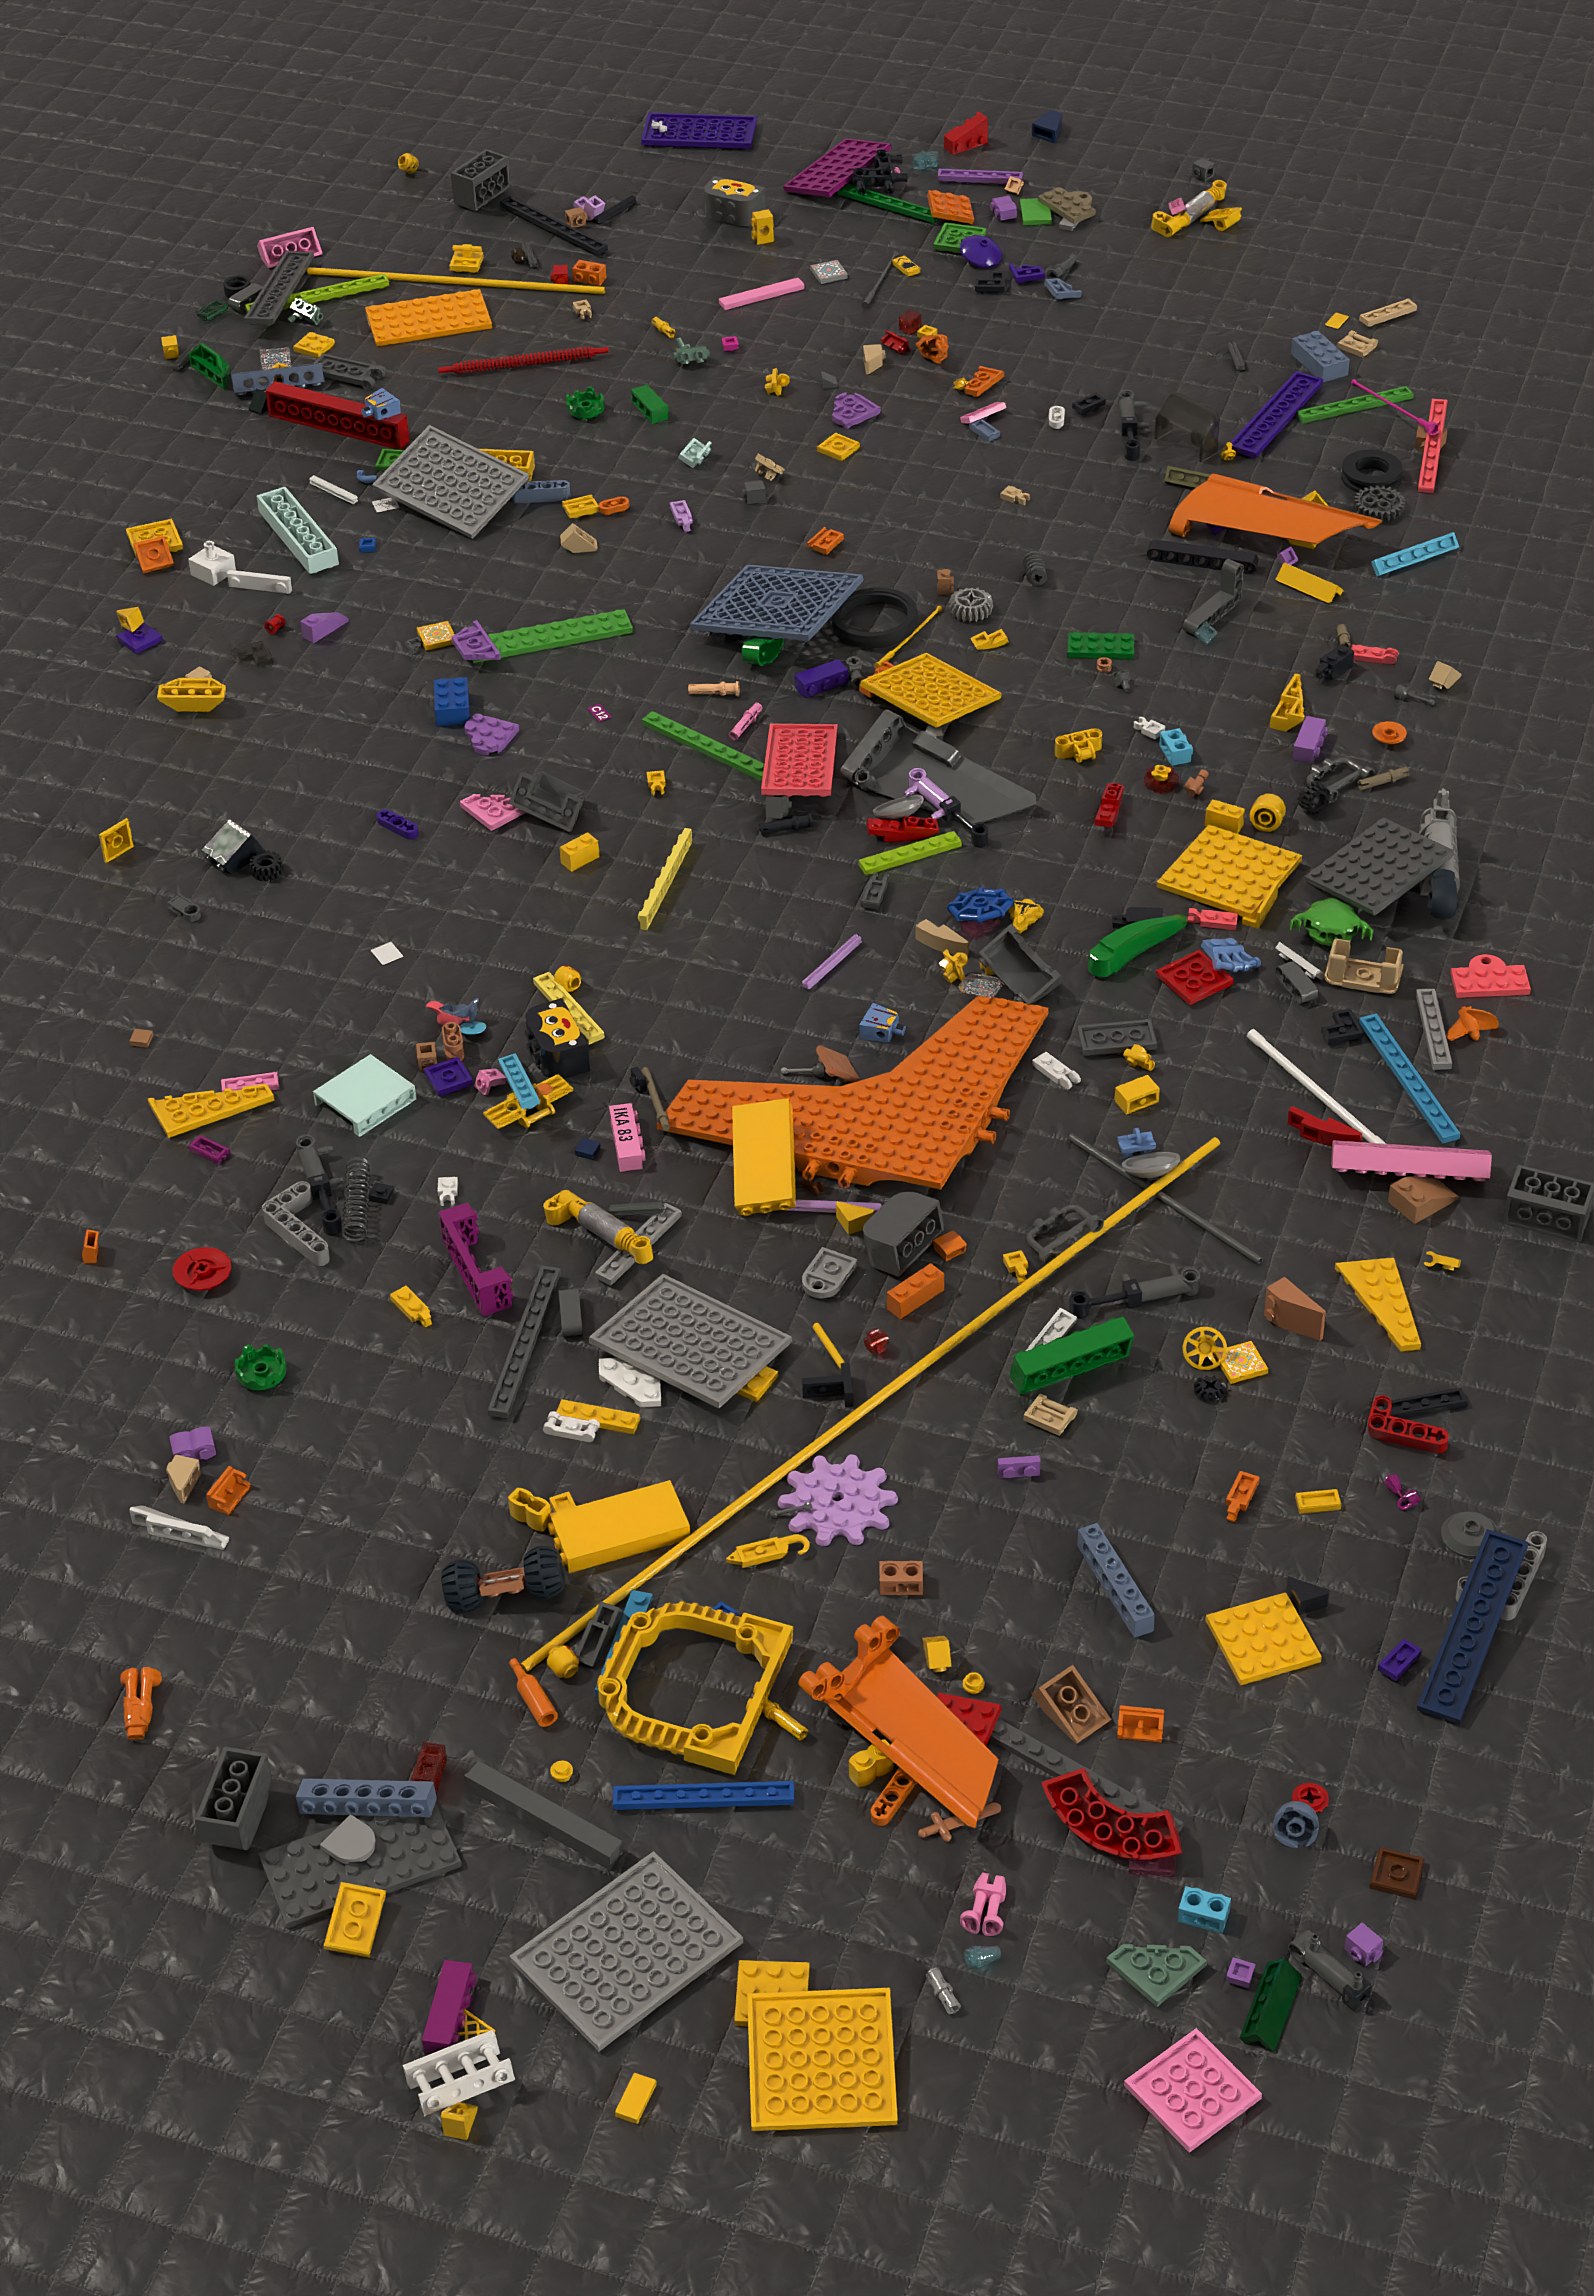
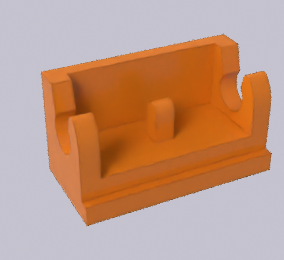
M228 1466L206 1494L209 1508L229 1515L251 1487L248 1481L242 1480L247 1475Z
M1120 1705L1117 1739L1162 1743L1164 1710Z

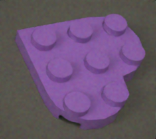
M847 392L835 397L832 421L848 429L852 425L861 423L881 413V408L858 393H855V395H847Z
M474 714L464 726L465 733L468 735V739L471 740L475 752L487 756L490 752L497 751L500 753L519 731L518 724L482 716L481 714Z

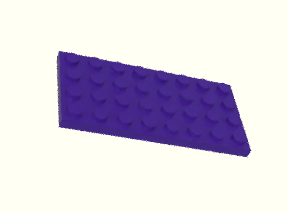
M648 113L641 145L748 149L752 146L757 116ZM654 120V122L658 123L662 121V125L667 126V131L660 132V129H653L651 126L652 121Z

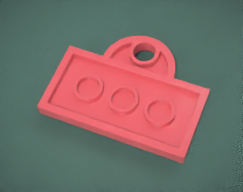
M1484 954L1471 959L1469 967L1451 968L1450 974L1456 998L1530 995L1531 988L1524 965L1506 966L1500 958Z

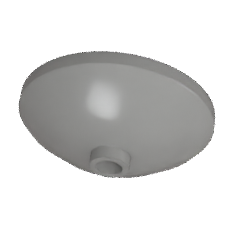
M912 795L894 799L874 808L873 814L885 820L902 821L903 816H910L919 809L924 802V798L922 795Z
M1173 1152L1140 1154L1123 1161L1122 1169L1139 1178H1147L1150 1181L1157 1180L1159 1176L1167 1174L1178 1165L1180 1156Z

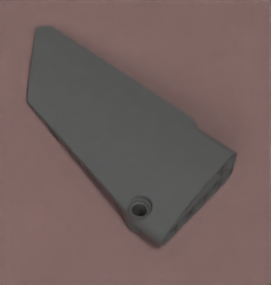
M888 709L882 712L840 769V776L855 783L861 790H871L889 798L898 799L906 797L904 792L909 789V772L914 768H921L925 770L926 777L949 797L954 796L961 802V814L973 825L1001 818L1037 805L1036 794L961 756L955 747L924 731L919 733L907 727L901 716ZM916 792V793H914V794H912V795H921V794H920L919 792ZM925 798L923 804L919 807L932 813L938 811Z

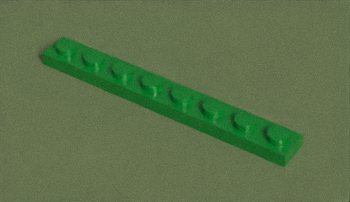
M850 184L844 185L837 191V194L843 197L925 220L929 223H934L939 219L932 217L930 208L867 189L865 194L862 195L861 192L860 195L857 192V187Z

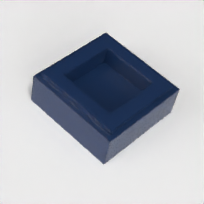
M582 1138L575 1149V1155L593 1160L601 1148L600 1142Z

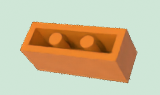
M930 1263L887 1292V1310L899 1319H902L944 1291V1273Z

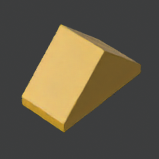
M139 607L116 611L121 626L131 632H134L144 622Z
M839 1201L836 1203V1218L848 1235L863 1230L864 1224L874 1215V1209Z
M459 2102L441 2112V2122L444 2136L467 2140L478 2106Z

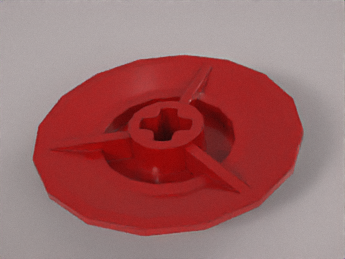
M195 1248L185 1252L176 1260L172 1268L173 1278L186 1289L197 1291L209 1290L220 1285L228 1278L231 1272V1260L226 1253L217 1248Z

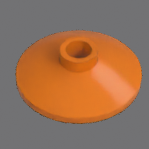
M1385 721L1376 724L1373 727L1372 734L1376 740L1382 743L1396 744L1406 738L1407 731L1399 723Z

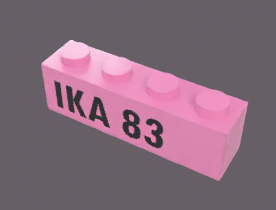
M632 1103L609 1106L610 1122L620 1172L643 1169L642 1161H646L644 1149H640L643 1147L642 1136H638L640 1135L639 1123H635L638 1122L637 1110L633 1111Z

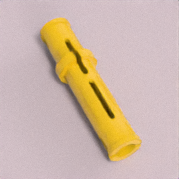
M768 1699L765 1700L762 1712L766 1718L777 1722L799 1741L807 1736L808 1729L780 1709V1705L776 1702L773 1703Z

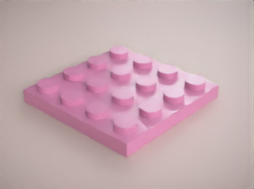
M1197 2028L1124 2080V2086L1189 2153L1262 2099V2093Z

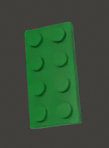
M1068 633L1067 658L1106 657L1109 659H1134V634Z

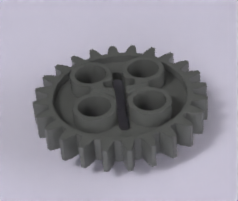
M1376 485V488L1370 486V489L1364 488V491L1359 490V493H1356V496H1354V507L1358 514L1379 518L1382 521L1383 518L1387 520L1390 517L1395 519V516H1400V513H1403L1405 510L1406 499H1404V495H1401V492L1396 493V489L1391 490V487L1385 489V486H1382V488H1379L1378 485Z

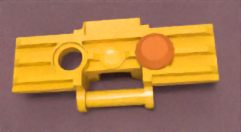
M558 1074L537 1085L535 1083L532 1084L540 1102L535 1107L540 1111L526 1117L527 1109H521L514 1093L507 1095V1100L483 1112V1115L497 1129L516 1120L523 1127L528 1128L531 1123L549 1114H555V1109L551 1102L574 1090Z

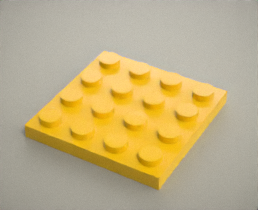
M1286 1592L1206 1615V1622L1240 1686L1321 1662L1322 1656Z

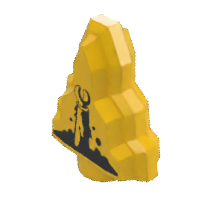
M1024 899L1022 901H1014V906L1008 909V913H1010V919L1013 920V926L1018 930L1017 933L1021 934L1029 925L1042 917L1044 909L1032 900Z

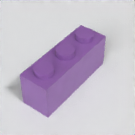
M1305 717L1294 744L1293 760L1313 763L1315 757L1319 756L1320 747L1323 746L1324 737L1327 736L1328 727H1325V719Z

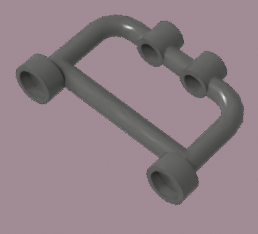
M1327 758L1323 761L1321 768L1316 765L1311 768L1310 775L1307 776L1306 781L1307 784L1311 785L1314 779H1321L1326 772H1333L1339 765H1347L1354 769L1355 772L1327 787L1331 793L1329 797L1331 799L1328 802L1333 803L1338 797L1337 789L1358 777L1362 779L1375 775V770L1369 766L1364 768L1348 758H1338L1333 761Z
M1068 1205L1061 1210L1054 1207L1049 1211L1048 1219L1044 1221L1038 1218L1034 1221V1228L1027 1235V1243L1039 1253V1259L1046 1265L1057 1257L1056 1252L1053 1250L1087 1227L1092 1232L1100 1231L1104 1221L1098 1215L1089 1214L1079 1205ZM1076 1212L1084 1219L1045 1247L1041 1246L1034 1239L1040 1233H1047L1049 1227L1054 1223H1061L1069 1213Z

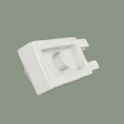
M1047 1052L1032 1060V1065L1056 1084L1065 1087V1089L1072 1087L1071 1082L1075 1084L1081 1082L1080 1076L1074 1070H1070Z

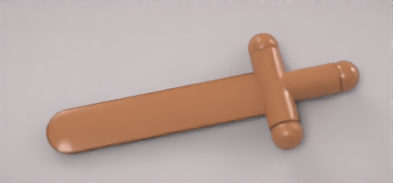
M996 1802L985 1805L981 1818L978 1817V1820L999 1813L1001 1805ZM933 1812L931 1819L934 1825L920 1829L918 1835L921 1838L940 1833L943 1840L948 1842L952 1838L949 1830L965 1825V1823L957 1816L942 1820L938 1812Z

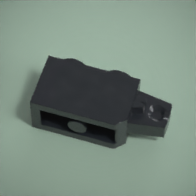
M1341 644L1320 658V664L1315 670V677L1322 679L1327 676L1335 680L1353 667L1354 650Z
M1129 907L1126 909V914L1114 915L1112 917V928L1120 929L1138 921L1163 917V908Z

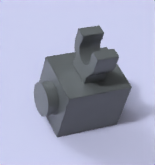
M784 795L767 796L766 818H772V821H777L788 817L789 808L792 807V800H789V797Z

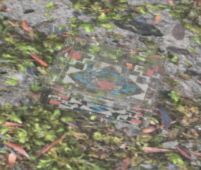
M289 348L260 350L261 369H270L278 362L291 366Z
M969 973L958 986V992L993 998L1004 983L998 977Z

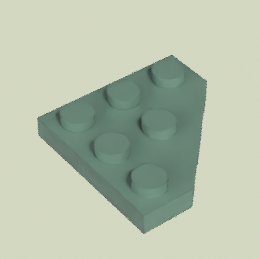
M1122 1944L1106 1958V1963L1158 2007L1204 1969L1207 1965V1960L1190 1946L1166 1948V1945L1133 1947V1944Z

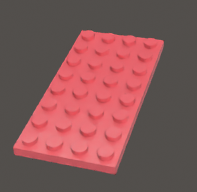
M770 724L761 795H784L787 797L792 795H801L803 797L818 795L820 797L831 796L838 724Z

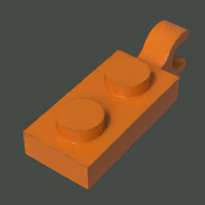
M1239 1471L1226 1498L1225 1505L1229 1506L1227 1510L1229 1514L1226 1520L1235 1522L1239 1509L1246 1511L1259 1484V1476Z

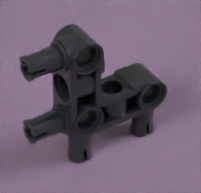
M879 149L875 155V169L855 168L851 183L857 187L858 194L861 195V192L862 195L865 194V187H884L887 195L888 191L889 194H893V183L907 182V173H895L891 164H902V154L894 155L884 149Z

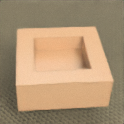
M1010 176L1005 190L1019 195L1024 182Z

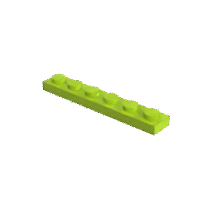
M954 831L860 859L858 860L859 867L865 875L873 874L961 847L962 841Z

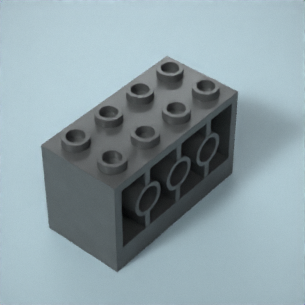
M485 149L452 171L453 203L476 211L510 187L508 156Z
M1518 1165L1507 1194L1503 1224L1580 1243L1592 1209L1594 1183Z

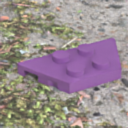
M477 620L472 622L473 626L470 628L465 627L461 632L452 636V643L464 660L501 659L500 652Z

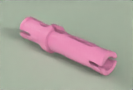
M756 702L749 710L744 712L741 720L729 732V737L732 740H738L746 728L756 720V716L763 710L762 705Z

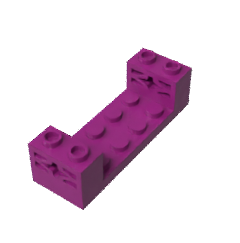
M464 1203L439 1211L442 1240L482 1317L511 1308V1299L514 1298L510 1287L512 1284L510 1274L506 1273L502 1266L482 1273L480 1267H476L473 1254H469L468 1246L478 1243L477 1234H480L476 1220H478L476 1210L471 1209L469 1203Z

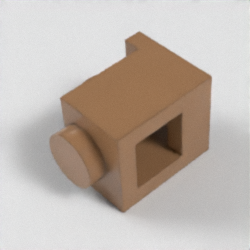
M581 207L565 210L566 224L573 228L586 225L588 215Z
M949 569L937 570L938 595L954 594V576L950 575Z
M435 1042L417 1043L419 1072H424V1068L437 1064Z

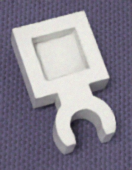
M1139 717V722L1134 721L1135 729L1141 730L1142 734L1153 739H1157L1160 736V732L1165 731V726L1154 720L1148 722L1144 717Z
M458 1177L438 1178L440 1205L444 1206V1202L449 1200L451 1201V1206H454V1196H458Z

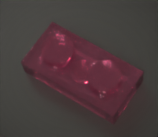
M993 918L982 921L981 924L968 921L961 924V931L972 940L1000 927V920Z

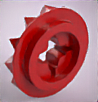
M1303 1783L1294 1789L1292 1801L1307 1803L1315 1812L1322 1813L1323 1809L1328 1806L1329 1797L1326 1790L1320 1785ZM1308 1794L1314 1800L1312 1804L1307 1800Z

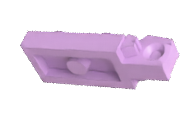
M686 501L671 502L670 509L678 526L682 525L684 532L691 531L692 515Z

